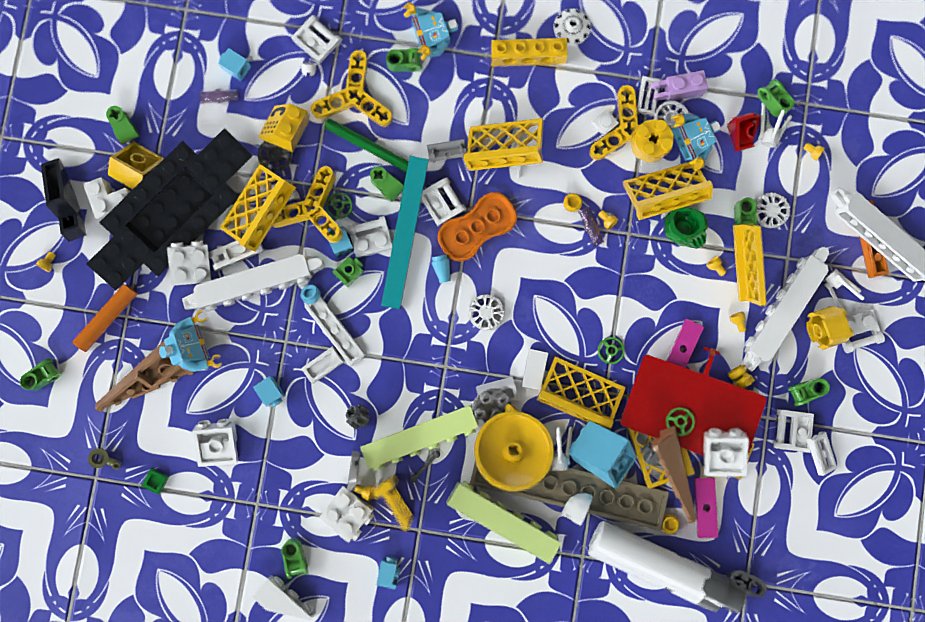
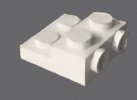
M193 241L191 245L183 246V242L171 243V247H167L172 286L211 281L207 244H203V241Z
M221 419L217 423L211 424L208 420L198 422V425L192 430L198 467L237 464L239 459L236 447L237 433L235 422H229V419Z
M710 429L709 432H704L705 476H746L747 435L740 429H730V432Z
M343 485L319 518L349 543L351 539L355 541L362 531L359 529L363 523L367 525L374 515L371 513L374 509L353 492L347 490Z

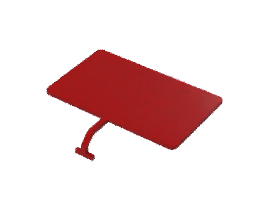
M703 347V350L710 352L703 374L651 355H645L642 358L621 418L622 426L657 439L660 438V431L667 429L666 417L668 413L676 408H685L692 413L695 423L690 433L678 436L681 448L704 456V432H709L710 429H720L722 432H730V429H740L748 437V458L766 404V397L708 376L715 354L719 355L720 352L713 348ZM676 410L669 417L685 416L687 412ZM690 416L687 418V424L684 427L685 433L692 425ZM678 418V425L682 426L684 424L682 418ZM668 420L669 426H675L677 433L682 434L681 429L675 425L674 421Z

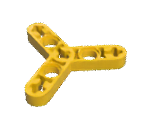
M356 50L350 56L346 89L319 99L311 105V112L316 119H325L355 107L379 126L386 127L391 124L392 114L390 110L364 92L368 61L363 51ZM358 56H361L362 60L359 63L360 69L357 68L356 60H354L358 59ZM353 74H360L362 76L361 80L353 82L351 80ZM357 92L358 98L362 100L361 103L356 98L351 99L350 94ZM334 99H341V106H332ZM328 102V105H329V107H330L331 110H328V108H327V106H326L325 103ZM367 102L374 104V108L371 111L364 109V105ZM318 106L324 108L322 109L323 113L319 114V112H316ZM377 110L383 116L387 114L388 120L383 119L382 121H380L381 118L376 113Z
M630 85L622 86L617 93L619 127L596 141L589 150L590 157L594 160H602L626 143L631 142L634 133L640 126L637 119L635 90ZM624 91H627V94H630L627 99L628 103L624 104L626 101L625 95H622ZM623 109H631L633 113L632 116L625 117L623 115ZM627 122H630V130H633L631 135L625 132L628 127ZM612 136L617 137L619 140L618 145H611L609 138ZM605 143L606 148L602 150L601 155L599 153L595 154V147L600 149Z
M328 166L321 167L314 178L305 201L284 206L272 226L279 228L310 220L330 243L339 242L342 239L343 232L323 209L336 179V174ZM318 189H323V193L320 196H315V192ZM293 210H298V214L295 217H290V213ZM320 218H327L323 225H318ZM331 227L336 234L334 236L331 235L327 229Z

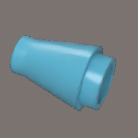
M447 254L432 257V266L439 282L451 281L450 258L448 259Z

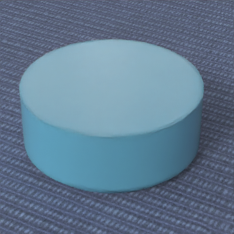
M308 285L303 288L300 296L306 304H313L319 300L321 292L315 285Z

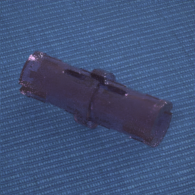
M220 88L216 89V91L199 92L201 104L213 102L223 104L226 101L240 100L238 89L221 90Z
M590 208L579 211L578 214L585 226L584 231L588 233L593 247L598 246V243L599 245L604 243L598 230L599 225L594 221Z

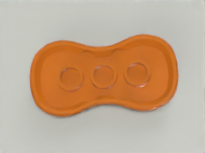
M498 192L487 193L478 200L470 212L464 216L450 219L440 227L437 235L439 245L450 259L458 262L469 260L477 253L485 241L509 232L516 224L517 212L505 195Z

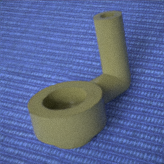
M96 448L88 455V463L94 468L109 465L114 470H118L122 466L121 461L110 458L108 452L103 448ZM97 454H101L103 456V459L101 461H97L95 459V456Z

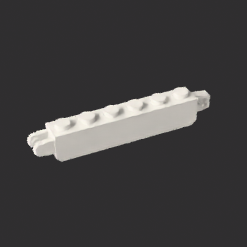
M842 187L835 188L830 198L838 205L835 209L836 216L913 282L925 281V249L908 236L904 230L894 224L890 218L880 212L876 206L866 200L862 194L857 191L850 193Z
M825 247L816 249L811 255L805 258L802 257L797 262V270L786 279V287L777 293L775 304L768 307L765 312L767 316L764 321L761 320L755 328L756 333L753 337H749L745 343L746 348L744 352L746 355L742 364H744L748 371H754L761 362L770 361L774 357L828 273V265L824 262L828 258V254H830L829 249Z
M298 254L198 284L193 289L194 293L182 298L186 310L199 308L206 312L217 309L216 306L223 304L224 306H230L239 299H242V301L254 298L253 295L259 293L261 295L270 294L272 289L279 288V290L291 287L290 284L306 283L309 281V278L313 277L312 273L323 270L325 265L318 257L308 260L305 256Z

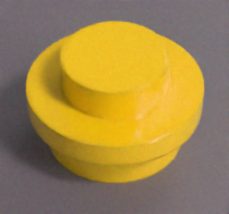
M575 193L568 194L563 200L564 208L569 212L578 211L582 206L581 197Z
M672 514L664 515L661 530L666 534L677 532L679 529L678 518Z

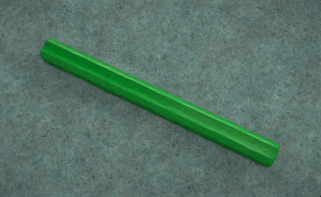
M327 119L325 122V129L407 173L408 160L332 119Z

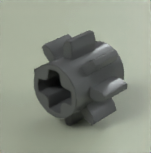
M358 404L357 407L351 406L346 412V423L356 430L358 426L365 427L370 419L368 415L370 411L361 404Z
M647 442L642 452L644 460L652 466L657 463L660 464L657 451L654 452L652 443Z

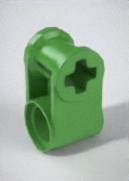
M418 48L392 49L386 55L387 67L392 72L421 71L420 55L422 53H417ZM393 58L400 60L398 63L390 62Z
M777 79L770 81L769 85L761 87L757 91L759 99L776 118L779 117L782 110H785V115L794 107V99Z
M118 106L108 108L106 117L122 145L140 136L126 112Z
M377 166L370 171L371 183L390 202H393L403 192L404 186L383 167ZM382 174V179H376L375 175L380 176Z
M747 197L735 204L734 225L748 223L758 225L757 205L754 199ZM742 203L747 204L748 212L742 209Z
M47 358L21 376L20 386L25 390L38 391L60 378L62 373L54 366L53 359ZM32 377H34L35 383L33 386L30 385V380Z
M820 378L801 382L787 389L791 391L795 400L794 406H800L826 395L829 392L830 386L825 379ZM817 382L821 385L819 392H816L814 388Z
M297 538L288 539L281 549L287 578L290 579L292 576L302 573L304 575L308 574V564L301 541ZM289 544H293L296 547L295 553L288 550L287 546Z

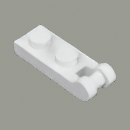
M234 241L212 250L208 254L214 263L212 265L214 271H220L227 266L262 253L264 249L262 244H260L256 252L243 247L238 241ZM223 254L225 260L221 261L219 256Z

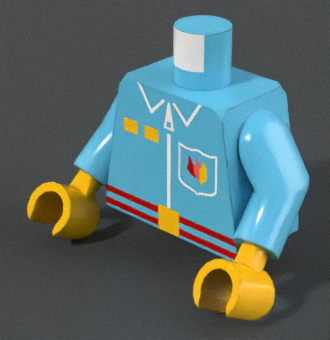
M411 2L406 3L403 9L408 11L404 13V16H413L411 17L412 25L420 45L417 53L421 52L423 54L421 60H425L427 57L441 56L450 43L449 33L458 30L455 19L445 22L442 13L417 8Z
M691 114L672 116L671 119L675 120V125L671 130L685 161L692 160L689 163L690 165L695 164L696 168L694 171L705 166L704 162L712 150V145L716 142L714 133L720 131L719 123L717 121L708 123L706 118L700 119L697 115Z
M203 310L198 311L193 318L188 317L178 322L169 332L170 337L164 340L165 346H161L159 349L162 358L170 357L171 363L174 366L180 365L181 368L191 372L208 369L209 366L219 368L222 363L215 364L213 362L214 359L221 358L217 354L207 361L210 359L199 325H195L196 322L203 323L206 321L207 317L203 320L198 318V314L203 313Z

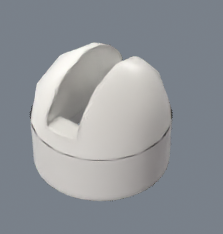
M301 63L302 73L307 76L308 72L310 77H312L316 73L317 64Z

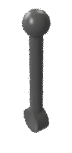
M434 451L433 456L416 474L411 475L410 481L416 482L418 476L432 461L440 457V452Z

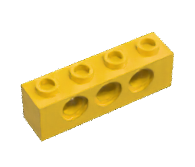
M567 38L491 40V66L561 65L566 63L568 56Z

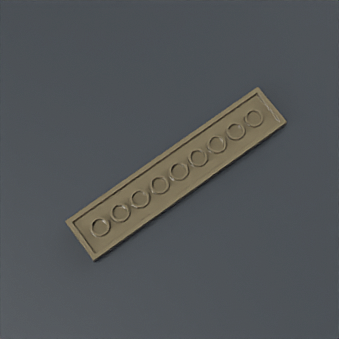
M476 462L474 463L470 485L565 507V504L572 496L578 493H588L592 495V502L587 513L661 531L669 495L667 491L655 488L648 489L647 486L622 481L618 488L615 489L593 473L569 467L567 470L553 471L551 466L546 476L538 484L522 491H507L492 485L482 476Z

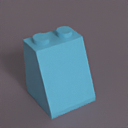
M589 421L581 429L579 437L571 444L568 451L576 463L615 489L618 488L637 459L629 440L592 421Z

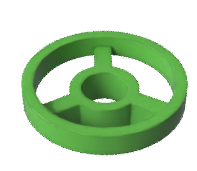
M335 193L326 202V210L334 219H344L352 212V201L346 194ZM335 196H344L348 199V201L343 202L340 199L334 200L332 198ZM330 201L336 210V216L329 212L328 205ZM342 203V207L337 209L336 204ZM350 204L349 212L346 215L339 217V214L341 211L344 210L345 205Z
M608 337L599 343L597 352L603 362L615 364L623 358L625 349L619 339ZM606 340H615L621 347L617 348L615 345H609ZM602 343L605 345V352L608 355L606 360L600 354ZM609 347L615 349L614 354L608 352ZM622 350V355L617 361L609 362L611 356H615L618 351Z
M685 408L673 409L666 417L667 428H670L668 420H671L681 429L682 434L677 433L678 436L690 433L694 427V417ZM676 410L687 412L685 416L669 417ZM690 416L692 425L685 433L684 427L687 424V418ZM678 418H682L684 420V424L682 426L678 425Z

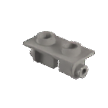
M464 139L427 145L429 162L435 163V161L463 158L464 153H467Z

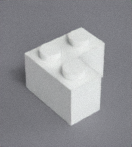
M101 177L83 184L95 219L101 221L131 192L127 188L113 192L110 182Z

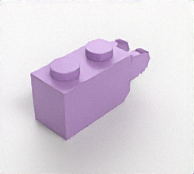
M702 70L667 77L666 80L652 83L651 88H664L665 92L653 95L654 100L667 99V101H677L703 96L708 89L705 71Z

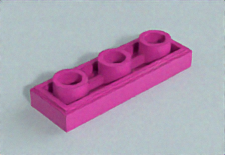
M685 319L666 361L686 368L704 327ZM680 346L684 347V352L680 351Z
M694 478L697 537L718 538L715 478ZM707 504L708 508L704 511L703 506Z

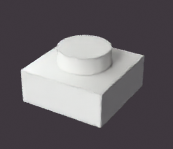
M606 109L591 124L604 137L619 122Z

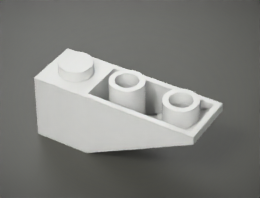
M271 575L252 596L267 611L309 621L315 615L314 609L308 603L300 601L298 594L292 589L288 590L284 586V582L277 576Z

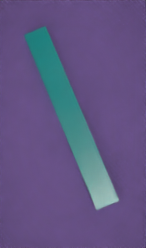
M409 157L381 306L401 309L429 159Z

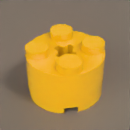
M647 120L638 127L632 137V152L638 159L640 158L644 162H657L673 146V132L664 120Z
M829 306L812 312L807 316L810 317L809 321L806 322L808 335L813 343L817 342L820 345L817 346L819 349L825 350L842 344L853 336V330L846 318L847 313L842 307Z

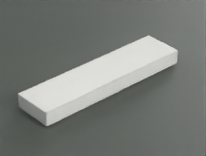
M321 296L317 302L304 306L350 367L366 355Z

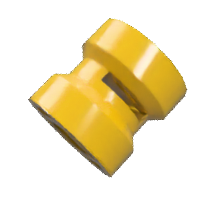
M744 364L737 366L727 374L730 379L734 380L735 386L746 388L755 381L753 376L747 373V368Z

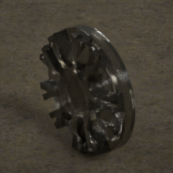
M267 141L262 142L259 146L257 153L259 163L273 173L285 171L292 164L293 152H283V148H279V146L272 147L271 143ZM266 144L270 147L269 150L264 147ZM261 152H268L267 156H261ZM282 160L287 162L284 166L281 164ZM271 162H273V168L267 167Z

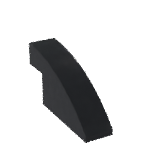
M56 158L41 164L46 206L59 219L61 235L68 242L86 236L82 213L61 160Z

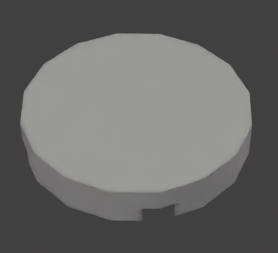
M352 450L347 490H355L360 459L359 451Z

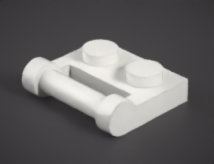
M312 15L291 37L298 46L319 64L342 41L338 35L335 36L323 26L315 15ZM313 27L316 28L321 34H323L328 40H330V42L326 44L310 29Z
M447 177L423 190L422 202L438 227L467 210L449 185L450 181ZM439 189H444L455 207L454 210L451 211L438 191Z
M385 216L355 226L354 224L348 225L357 259L392 250V242ZM382 227L381 232L357 238V232Z
M873 309L846 317L849 326L853 330V335L870 330L873 335L851 342L848 340L842 343L846 353H851L854 349L873 343L880 344L885 342V337L880 331Z
M777 409V435L773 448L810 453L811 450L807 439L812 438L814 414ZM786 416L791 417L789 444H784Z

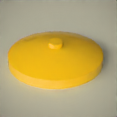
M509 411L493 416L481 427L475 440L474 457L480 473L489 483L503 490L522 491L535 486L546 476L553 461L554 449L549 432L540 421L526 413Z

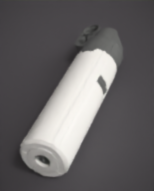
M606 521L598 524L589 544L588 553L591 557L659 588H665L667 591L714 613L720 608L732 613H740L746 596L762 597L767 592V586L763 580L744 571L732 570L728 571L725 575L720 574ZM736 576V579H737V580H739V581H744V582H743V583H737V581L734 579V577ZM753 583L757 585V591L755 593L752 591Z

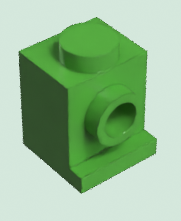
M348 257L337 269L332 271L347 288L364 273L361 269L363 265L356 257L353 260ZM352 267V272L346 273V268Z

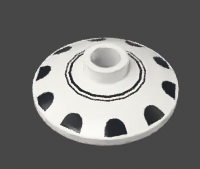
M578 9L564 10L555 19V35L557 38H567L568 45L580 44L590 34V20L584 12ZM574 22L576 26H571L570 23Z

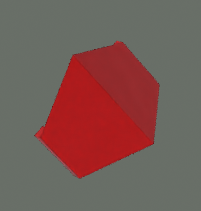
M751 112L734 117L727 124L736 152L754 147L753 141L761 115Z

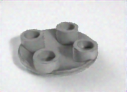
M492 388L482 392L472 404V412L475 418L488 420L502 413L509 401V397L504 390L499 388Z

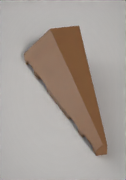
M163 341L95 404V409L102 412L108 406L113 404L117 406L125 399L130 397L132 399L159 389L162 384L169 381L176 382L179 377L187 374L190 376L194 372L183 369L180 365L174 366L171 363L170 357L162 358L159 349L161 346H165Z
M673 426L660 431V438L652 440V447L654 452L657 451L659 462L664 468L666 477L676 497L680 499L683 512L685 511L689 524H691L697 518L676 427Z

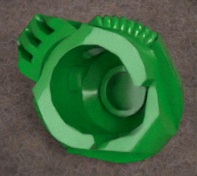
M683 207L672 210L666 215L665 234L668 239L679 246L695 249L706 244L707 234L705 230L708 229V220L703 212Z

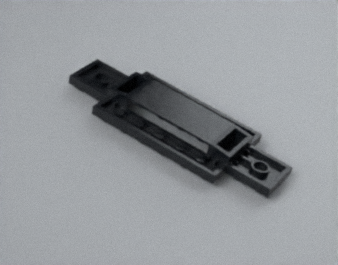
M225 128L198 155L182 141L99 222L114 237L86 265L115 291L143 264L159 277L169 267L167 247H171V243L183 242V246L191 245V242L195 241L239 198V195L226 182L253 156Z

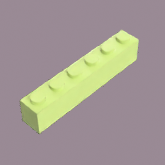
M469 405L361 446L360 449L367 468H373L376 471L385 467L384 463L391 461L394 464L402 461V456L410 454V457L420 454V449L428 447V450L439 446L438 442L446 440L449 443L457 440V435L464 433L465 436L476 432L475 428H478V425Z
M465 481L463 484L457 482L446 501L447 505L546 563L550 564L562 544L557 540L558 536L549 530L545 533L540 530L542 526L531 520L528 523L523 520L525 516L517 511L511 513L506 510L508 506L499 501L497 503L490 501L491 496L480 491L478 494L473 491L474 487Z

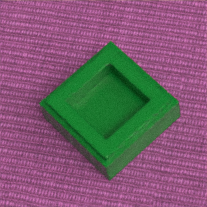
M151 468L141 486L159 495L165 487L169 476Z

